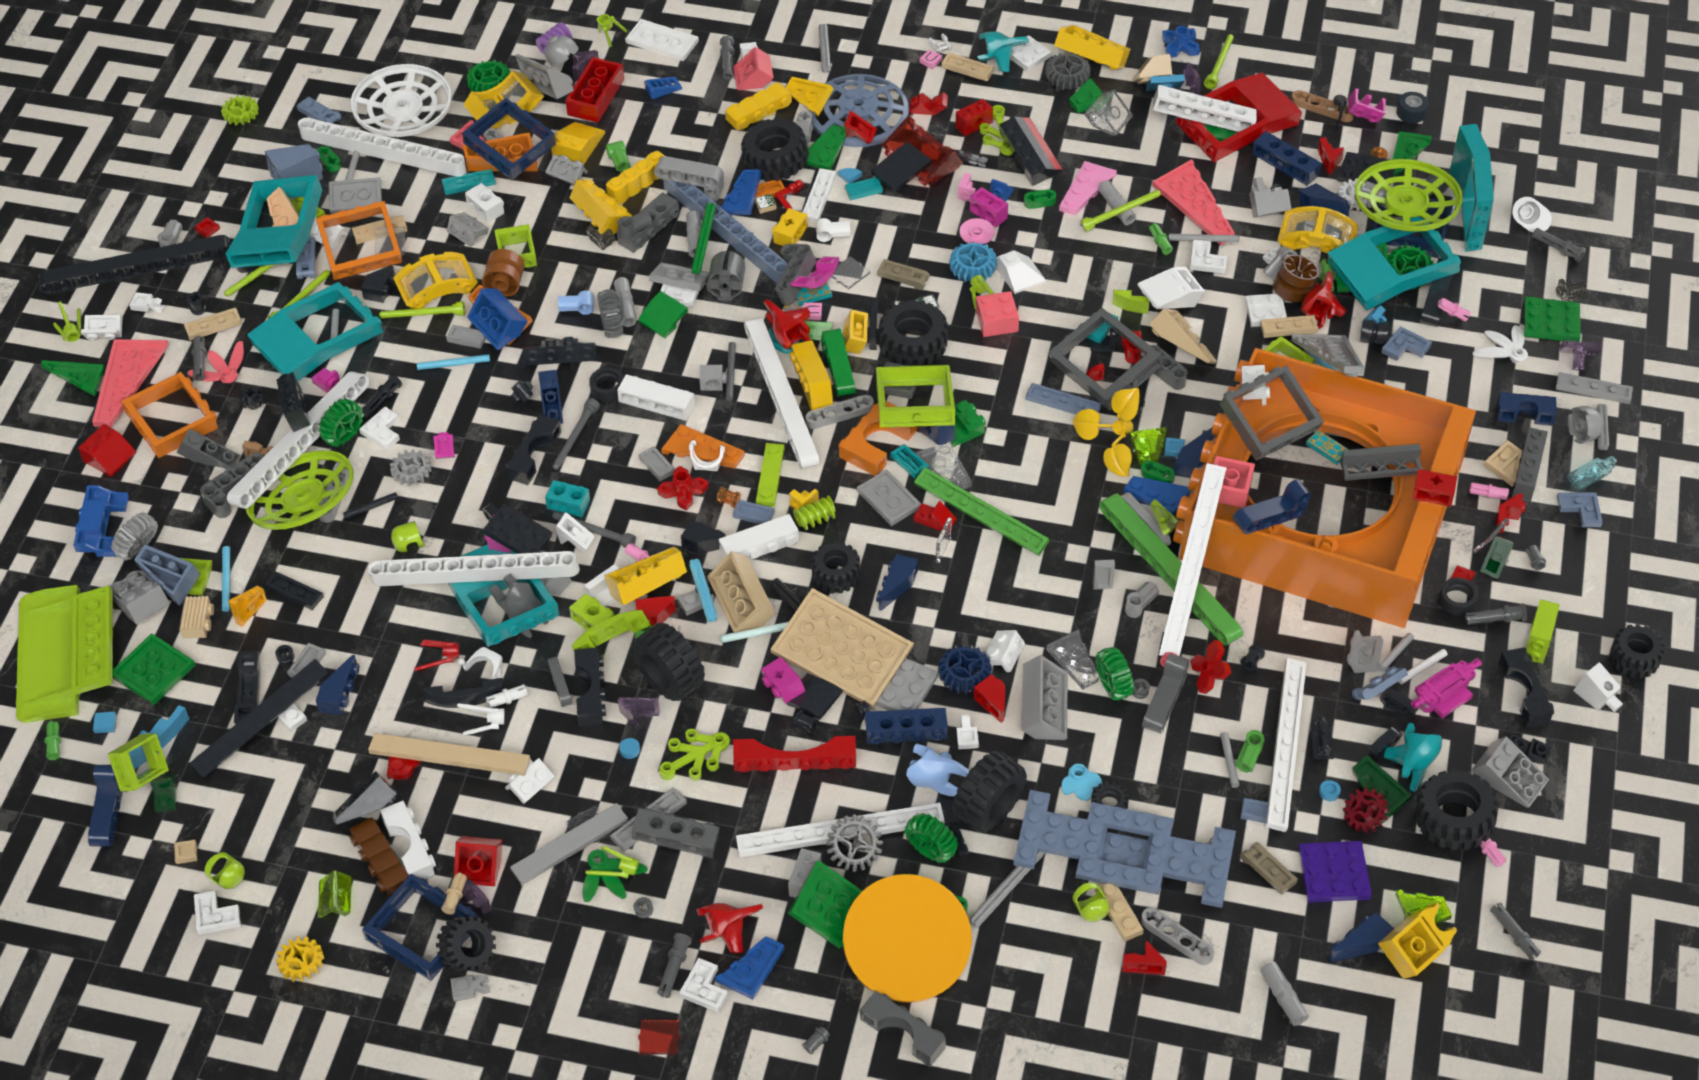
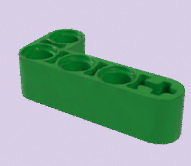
M841 329L822 331V351L827 356L837 397L855 394V383Z

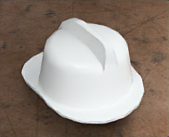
M1523 197L1517 200L1513 206L1512 214L1514 219L1528 231L1534 232L1536 228L1546 231L1549 228L1552 220L1551 214L1546 207L1535 199Z

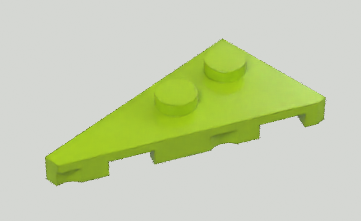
M1154 499L1150 503L1151 509L1162 533L1167 535L1176 530L1179 520Z

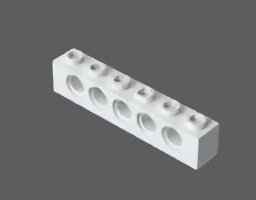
M1158 85L1153 99L1154 111L1237 132L1256 123V109Z

